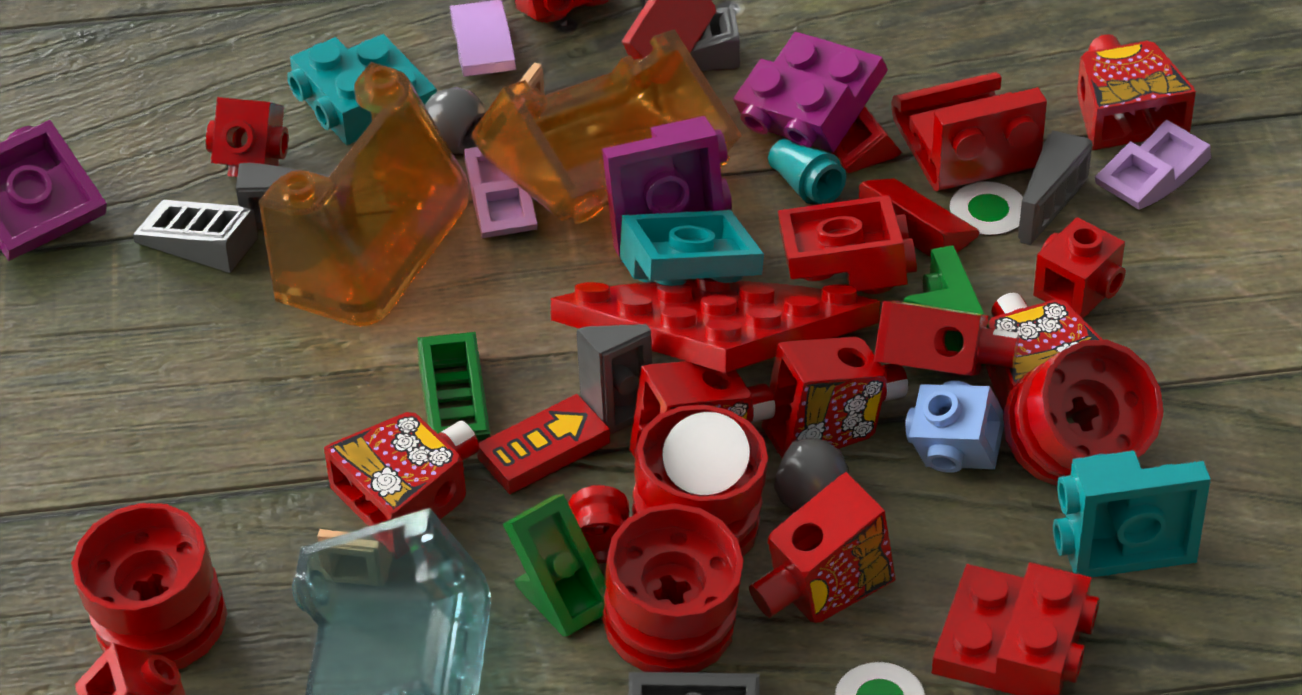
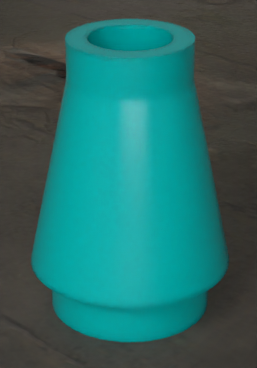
M788 139L776 142L769 152L768 163L770 167L780 173L804 202L808 204L831 203L843 191L846 183V172L837 156L795 144Z

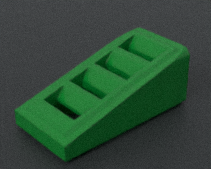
M476 332L418 337V362L428 425L438 434L450 427H441V420L474 417L475 423L468 425L473 430L477 440L489 438L490 428ZM466 366V371L434 374V369ZM469 383V388L436 390V386ZM472 401L470 406L439 409L438 403Z

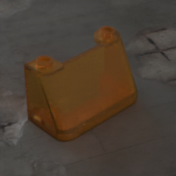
M673 29L653 36L650 44L654 49L644 59L633 60L631 55L623 57L611 73L542 96L537 87L531 89L526 80L503 87L474 129L471 137L485 159L560 221L573 219L575 224H579L591 219L603 207L609 205L602 153L603 148L652 138L651 127L701 116L707 118L714 130L720 129L722 131L727 152L735 145L742 134L679 35ZM727 162L720 163V166L723 167Z
M370 62L357 78L354 85L356 102L362 108L371 112L372 122L330 176L326 177L303 170L291 171L277 179L259 200L275 301L354 326L373 325L390 313L469 203L467 177L409 78L399 70Z

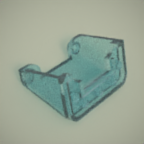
M430 508L301 547L296 576L292 582V592L299 608L306 611L318 625L305 695H478L491 607L489 586L478 564Z

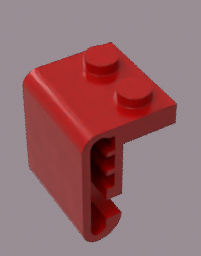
M993 72L894 95L891 102L892 115L897 128L933 190L937 192L1036 167L1043 149L1047 100L1039 87L1015 93L1009 92L996 95L995 91L1001 90L1002 77L998 72Z

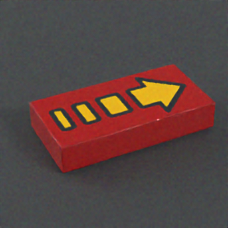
M575 394L479 442L477 457L510 495L609 444L610 429L578 394Z

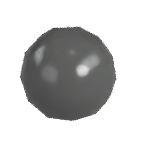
M459 87L440 90L433 94L426 102L420 119L424 138L436 151L453 156L463 154L464 149L474 148L483 138L489 123L485 104L472 91Z
M807 438L794 441L785 452L777 470L774 489L780 501L796 512L845 472L849 474V467L841 451L826 440Z

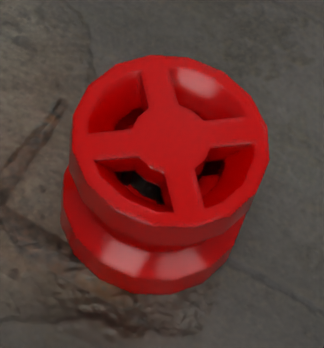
M594 485L580 489L573 494L568 504L597 563H607L612 536L625 520L629 518V500L617 488L606 485Z

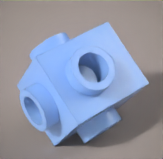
M947 381L943 385L920 384L916 406L911 407L907 413L906 436L909 443L914 445L926 467L948 473L958 472L962 468L995 469L1004 428V412L990 386H972L962 381Z

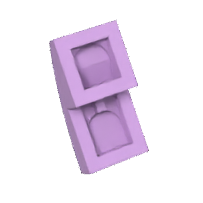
M501 0L450 6L452 26L457 40L459 62L464 77L516 70L509 27Z
M1166 120L1140 147L1130 141L1095 176V183L1139 210L1161 200L1202 168L1211 159L1210 145Z
M518 141L464 149L468 179L482 238L537 230V221L528 177H525Z

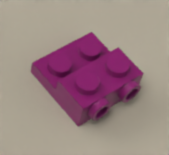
M795 31L774 62L762 58L759 60L733 100L741 114V121L752 131L763 135L770 132L786 137L798 145L809 148L814 146L834 153L888 72V68L881 56Z
M705 116L651 127L652 138L602 149L613 246L619 258L622 215L732 210L730 189L727 181L724 178L722 179L720 163L727 162L728 159L725 138L720 129H713Z
M51 120L35 127H21L0 143V249L8 261L106 214V201Z

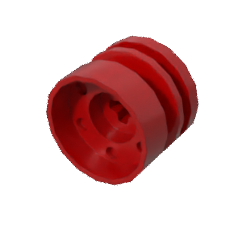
M1107 339L1083 340L1062 350L1020 378L1008 394L1003 421L1006 441L1017 462L1036 479L1057 486L1059 477L1071 476L1072 459L1135 451L1137 458L1143 455L1159 434L1164 409L1161 388L1149 365L1128 347ZM1072 418L1075 423L1069 424L1067 419Z
M709 405L679 406L657 415L643 428L636 447L634 471L636 484L633 489L631 516L648 507L668 504L700 508L726 524L738 539L741 553L744 557L754 547L760 526V512L763 503L761 495L765 486L768 454L764 438L748 420L730 410ZM702 412L719 413L733 419L746 434L750 449L748 465L741 478L727 490L713 495H695L682 490L669 478L663 464V448L670 431L688 416Z
M135 504L117 509L98 520L79 540L71 563L74 582L84 608L89 613L92 628L96 632L98 643L103 652L112 643H116L151 655L164 656L176 662L177 669H182L207 654L222 635L228 614L224 594L218 582L216 570L212 566L210 552L202 529L187 512L168 504Z
M679 504L648 507L627 518L612 536L607 556L603 622L608 642L624 661L643 672L697 673L717 662L731 644L736 622L744 560L738 539L722 520L696 507Z

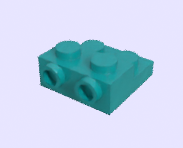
M384 34L365 40L349 49L337 37H334L290 56L292 71L287 73V79L292 93L300 102L305 100L314 110L321 126L325 130L332 129L346 146L422 113L426 102L437 92V88Z
M731 210L622 215L620 259L634 280L638 279L644 283L657 282L667 286L682 285L687 282V279L711 278L718 282L733 283L740 281L743 276L762 275L764 253Z
M1135 451L1097 454L1091 457L1072 459L1071 476L1059 477L1057 485L1060 507L1063 514L1066 515L1065 518H1058L1053 521L1054 542L1059 556H1068L1073 573L1089 577L1197 563L1211 481L1204 461L1166 464L1160 467L1141 469Z

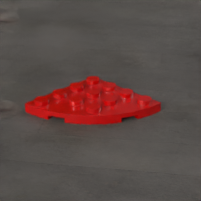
M711 278L687 280L686 283L677 286H667L657 282L609 286L598 282H585L575 285V292L551 298V321L578 329L588 326L647 324L651 329L652 351L724 373L775 357L778 343L835 338L878 324L880 316L879 300L858 296L855 287L842 284L827 285L819 289L798 285L751 281L723 283Z

